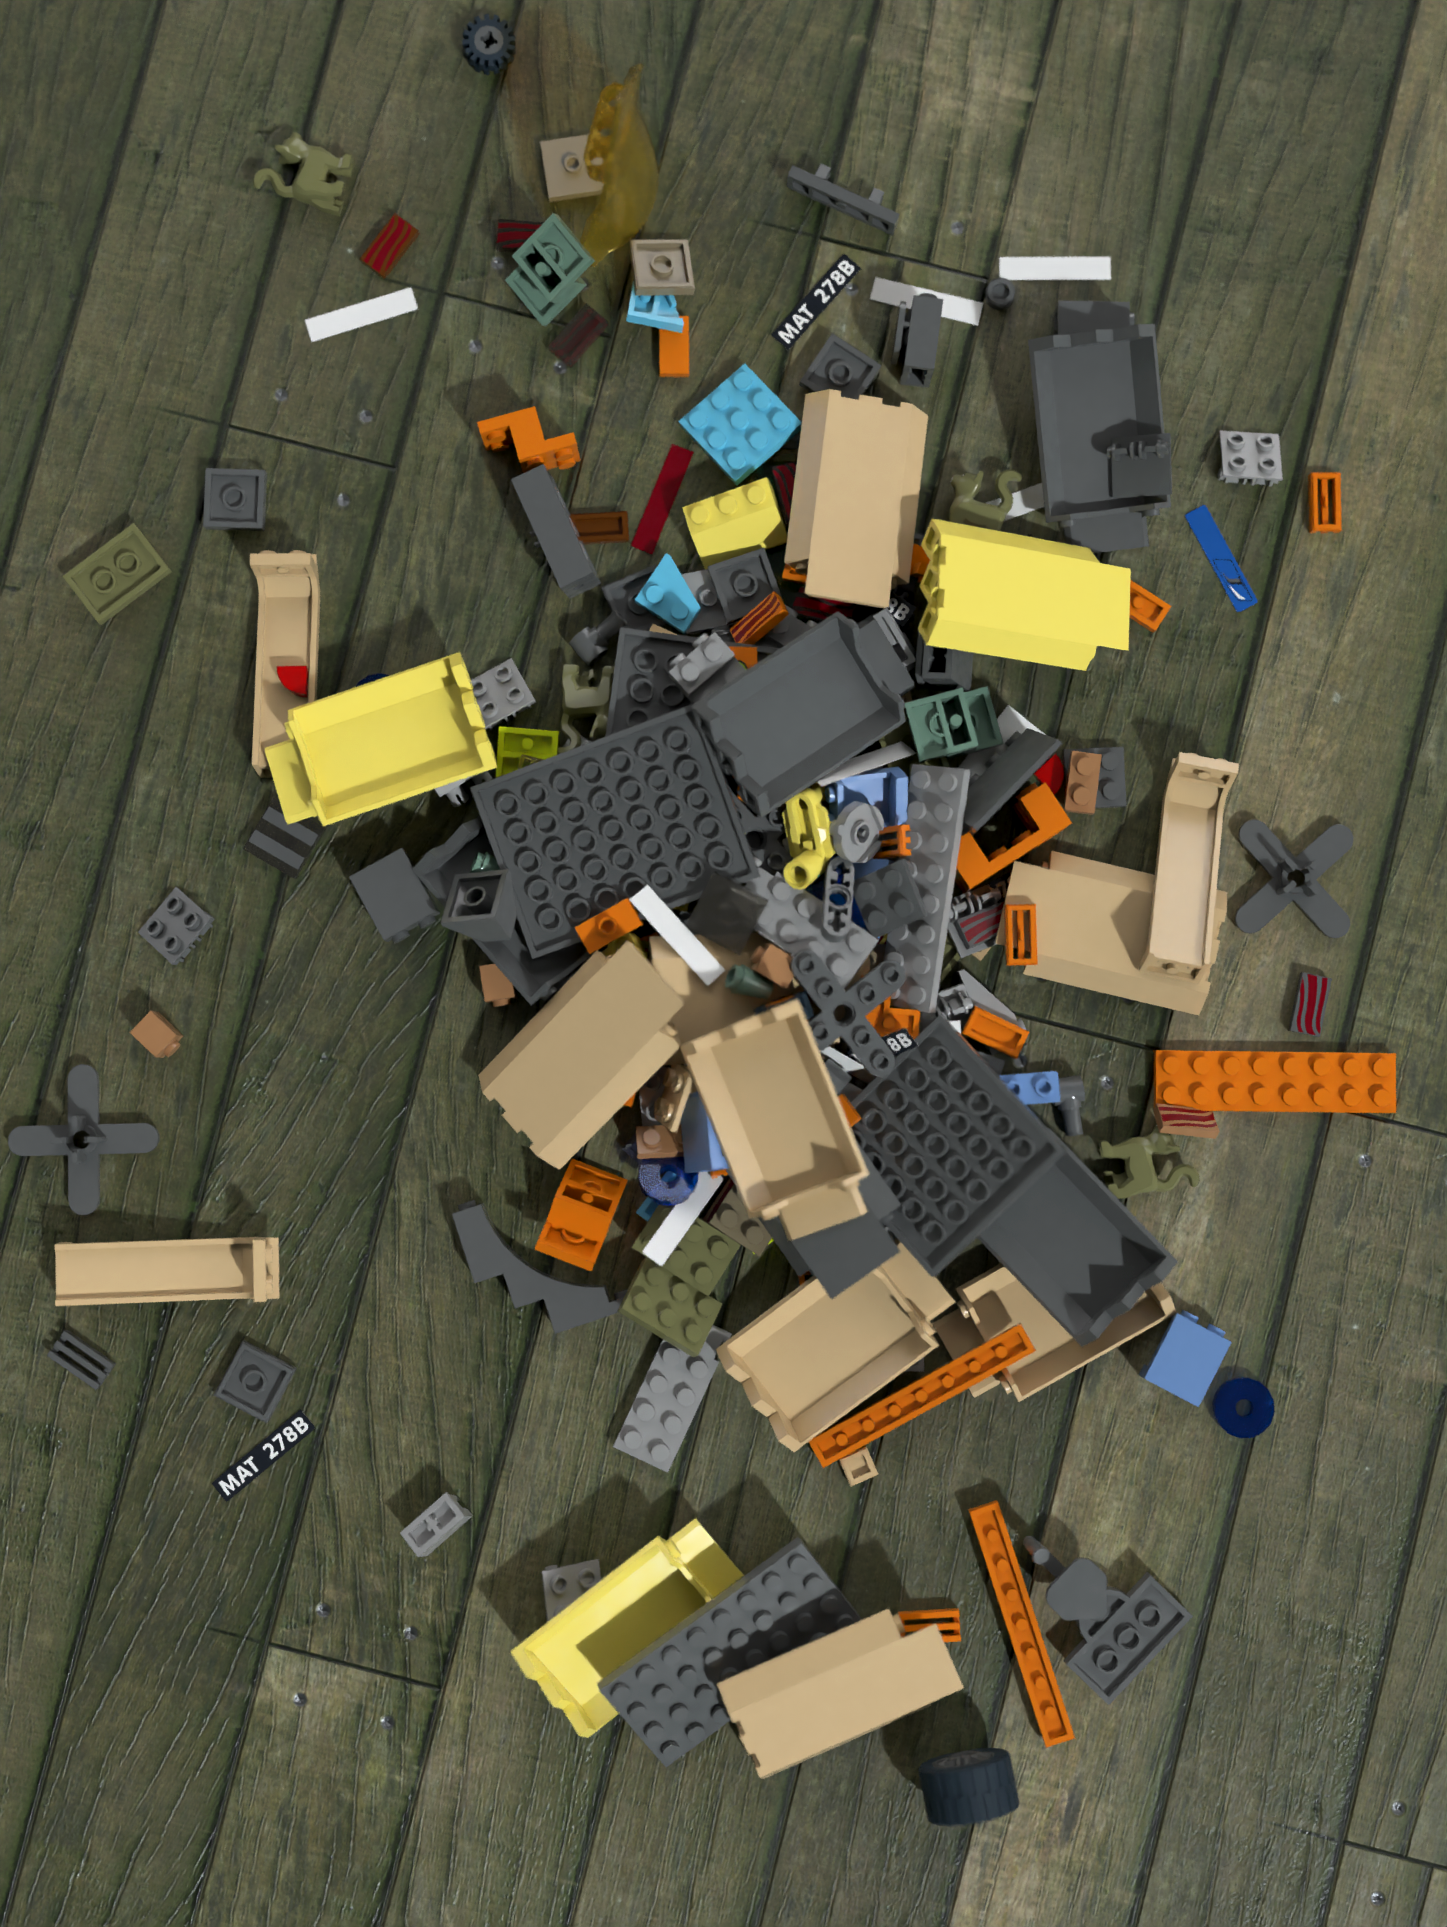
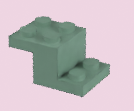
M553 213L512 255L519 266L505 281L540 324L547 326L587 285L580 276L590 267L595 259L559 215Z
M988 686L964 692L963 688H958L905 703L904 710L919 763L946 756L947 760L1003 745Z

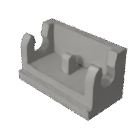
M446 1492L400 1532L418 1557L428 1556L473 1516L468 1509L460 1506L458 1503L459 1498L456 1495H449Z

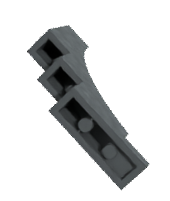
M475 1200L457 1205L459 1211L453 1213L452 1216L474 1283L504 1274L514 1308L544 1299L555 1334L619 1313L618 1309L628 1289L614 1293L615 1299L610 1300L606 1285L574 1283L544 1273L521 1258L505 1242L491 1221L484 1203L476 1205Z

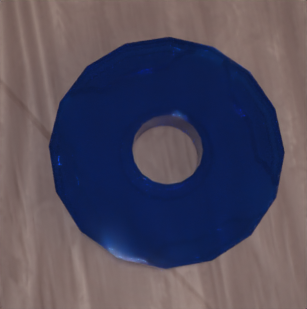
M684 1157L643 1159L639 1166L638 1183L642 1193L646 1197L648 1196L650 1199H653V1202L659 1205L673 1206L685 1202L693 1191L696 1190L698 1186V1172L685 1173ZM671 1171L677 1177L674 1181L666 1182L660 1178V1175L663 1172Z
M1248 1377L1234 1378L1224 1382L1216 1391L1212 1402L1214 1416L1218 1425L1228 1434L1238 1438H1253L1263 1433L1271 1424L1275 1413L1274 1400L1269 1390L1259 1381ZM1242 1399H1247L1251 1404L1249 1413L1243 1416L1238 1415L1236 1404Z

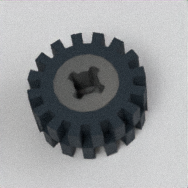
M484 14V20H481L479 16L475 17V23L473 24L470 21L467 24L468 30L464 29L462 41L465 59L468 60L470 67L475 66V71L480 73L481 70H484L485 75H490V71L498 74L501 68L505 71L508 68V63L512 64L514 54H516L515 36L512 27L508 28V22L505 19L500 22L497 15L490 19L489 14Z

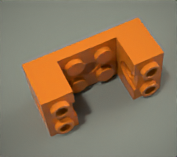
M1046 782L1039 787L1036 783H1033L1016 796L1018 802L1012 807L1027 828V831L1010 842L1013 847L1009 850L1002 846L986 858L970 832L963 836L961 835L955 882L963 894L1072 824Z

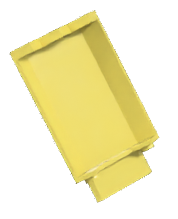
M931 519L921 543L930 562L919 586L928 601L918 626V631L926 645L1086 671L1090 661L1094 658L1097 646L1128 651L1130 568L1100 563L1090 548Z
M460 652L288 710V722L284 723L290 739L265 748V754L287 825L312 816H318L322 826H326L497 768L495 754L487 736L481 710L477 704L471 679Z
M695 1518L667 1541L657 1536L510 1652L526 1678L538 1682L551 1705L555 1708L563 1709L577 1734L589 1738L619 1714L599 1691L597 1683L744 1575Z

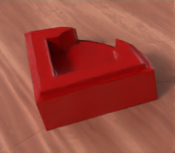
M277 666V674L284 687L296 696L308 698V667Z
M1057 754L1051 757L1033 774L1041 784L1046 782L1053 795L1060 789L1064 777L1063 765Z

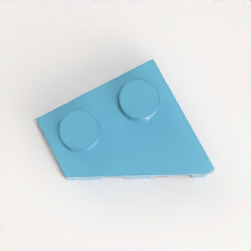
M633 281L626 322L682 333L684 326L683 318L679 317L676 310L677 302L674 295L635 296Z
M666 553L635 598V603L685 635L700 613L701 608L673 559Z

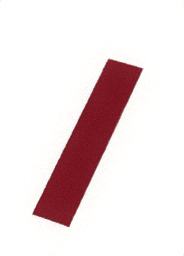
M674 444L671 445L631 543L632 547L653 554L694 452Z

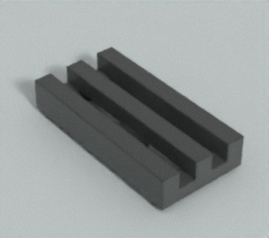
M69 1330L63 1331L60 1339L56 1341L53 1349L47 1354L49 1358L95 1390L100 1388L116 1365L115 1362ZM68 1340L105 1366V1369L101 1370L65 1345L66 1341ZM61 1350L66 1355L74 1359L76 1362L84 1366L86 1369L94 1373L96 1376H98V1379H95L93 1376H91L83 1369L75 1365L73 1362L65 1358L63 1355L59 1353V1351Z

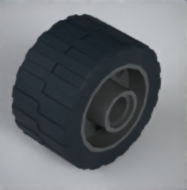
M977 1748L945 1754L929 1759L918 1768L927 1819L934 1825L962 1826L990 1821L1014 1812L1019 1806L1010 1753L1005 1749Z

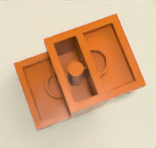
M535 406L477 422L486 451L491 449L493 452L503 451L509 447V444H515L523 473L542 464L548 470L556 467L568 469L576 464L575 462L581 461L574 432L544 440Z
M572 1158L555 1194L547 1221L534 1250L592 1272L628 1180Z

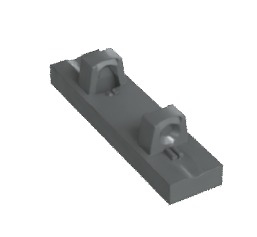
M824 164L819 165L815 175L792 165L787 178V188L893 236L900 214L881 206L884 196L883 191L874 188L869 199H866L829 182L831 168Z

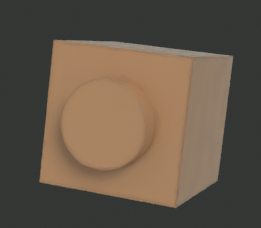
M765 943L763 947L759 945L750 958L753 964L750 969L784 989L788 987L794 977L790 969L792 956L771 943Z
M495 964L479 966L485 1002H492L493 1007L511 1005L510 999L517 998L515 986Z
M151 1010L130 1031L148 1051L158 1058H163L165 1055L167 1057L173 1055L180 1047L179 1041L183 1037L158 1011Z

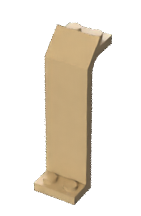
M264 550L259 554H250V567L256 576L259 591L252 766L260 778H273L265 754V748L290 739L284 724L288 722V710L317 700L320 619L319 575L316 554L306 553L301 550H293L289 553H276ZM277 666L308 667V698L296 696L284 687L278 677Z
M1179 752L1177 758L1172 759L1162 800L1148 945L1140 960L1139 972L1199 984L1210 965L1223 812L1227 794L1238 775L1239 763Z
M232 1237L95 1243L59 1242L55 1244V1306L219 1299H254V1302H266L267 1299H280L279 1237Z

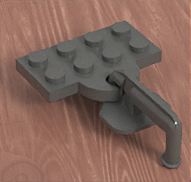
M1026 1536L1023 1539V1545L1032 1555L1033 1561L1036 1564H1042L1056 1577L1046 1590L1047 1603L1062 1619L1076 1620L1078 1630L1084 1637L1063 1661L1097 1695L1110 1705L1193 1616L1148 1572L1127 1593H1124L1116 1587L1107 1586L1105 1573L1090 1559L1077 1558L1065 1567L1035 1537Z

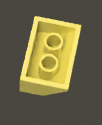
M767 477L682 507L691 537L705 570L710 565L761 548L768 550L787 543L788 534L773 486Z

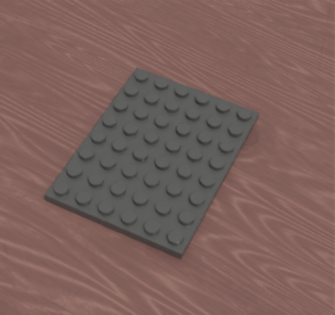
M692 705L470 787L499 869H509L511 872L517 918L532 959L581 942L582 940L575 929L576 926L626 898L631 899L646 885L658 895L669 909L761 877L722 767L714 756L716 753L714 745L707 736L703 738L697 729ZM634 906L641 920L645 919L643 914Z

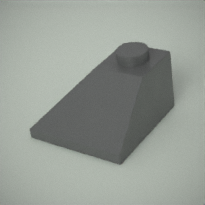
M509 869L455 874L442 916V926L482 942L510 940L517 912Z

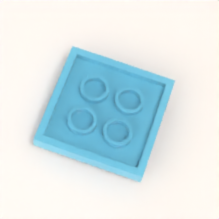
M743 364L678 421L680 427L736 486L801 430L802 422L746 364Z

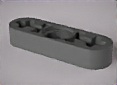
M840 857L834 858L829 862L824 875L820 932L822 937L831 943L843 941L851 926L855 869L850 861ZM836 868L842 869L841 872L844 874L840 884H836L838 873L835 871ZM840 894L844 897L845 904L843 906H836L830 901L829 896ZM834 916H839L837 921V927L840 928L839 932L833 931V926H831Z

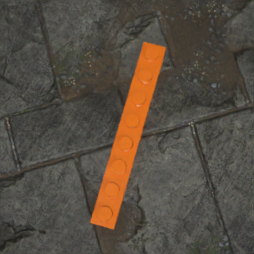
M1020 1322L826 1429L810 1440L809 1444L824 1468L1030 1355L1036 1349Z
M995 1500L968 1509L1044 1745L1047 1748L1074 1739L1075 1736L999 1503Z

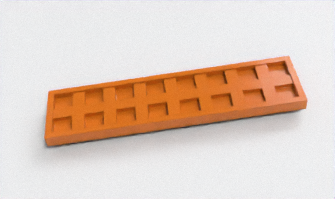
M1154 1050V1108L1156 1104L1192 1107L1201 1111L1396 1113V1053Z

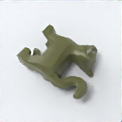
M292 133L288 139L283 141L282 145H275V149L281 154L278 160L279 163L301 164L293 184L286 186L281 174L272 168H263L254 175L253 186L259 189L264 180L268 179L271 181L277 194L285 198H295L302 203L314 206L322 212L340 217L344 203L338 199L335 200V196L342 195L346 187L345 183L339 180L334 184L327 182L329 175L351 177L355 165L352 155L345 154L341 158L335 157L322 147L307 145L298 133Z
M1007 469L999 473L995 480V490L1001 499V503L998 506L974 500V497L981 488L983 471H979L977 475L970 473L954 475L951 479V485L955 490V498L949 510V522L1000 531L1006 515L1011 510L1013 504V496L1007 487V482H1020L1022 475L1013 469Z
M564 664L562 675L563 716L561 719V731L570 739V744L558 748V754L581 746L580 733L572 726L574 719L596 717L589 737L591 739L605 737L615 666H604L598 687H590L591 683L597 679V673L594 669L584 671L582 676L577 675L579 674L578 665Z
M1157 1125L1149 1135L1131 1137L1119 1144L1111 1145L1108 1141H1099L1101 1157L1123 1160V1173L1103 1172L1105 1185H1107V1188L1117 1199L1128 1198L1138 1193L1173 1190L1182 1176H1186L1189 1179L1191 1187H1196L1199 1184V1174L1189 1164L1176 1166L1170 1171L1165 1180L1157 1178L1152 1154L1167 1155L1180 1151V1146L1175 1145L1172 1134L1160 1133Z

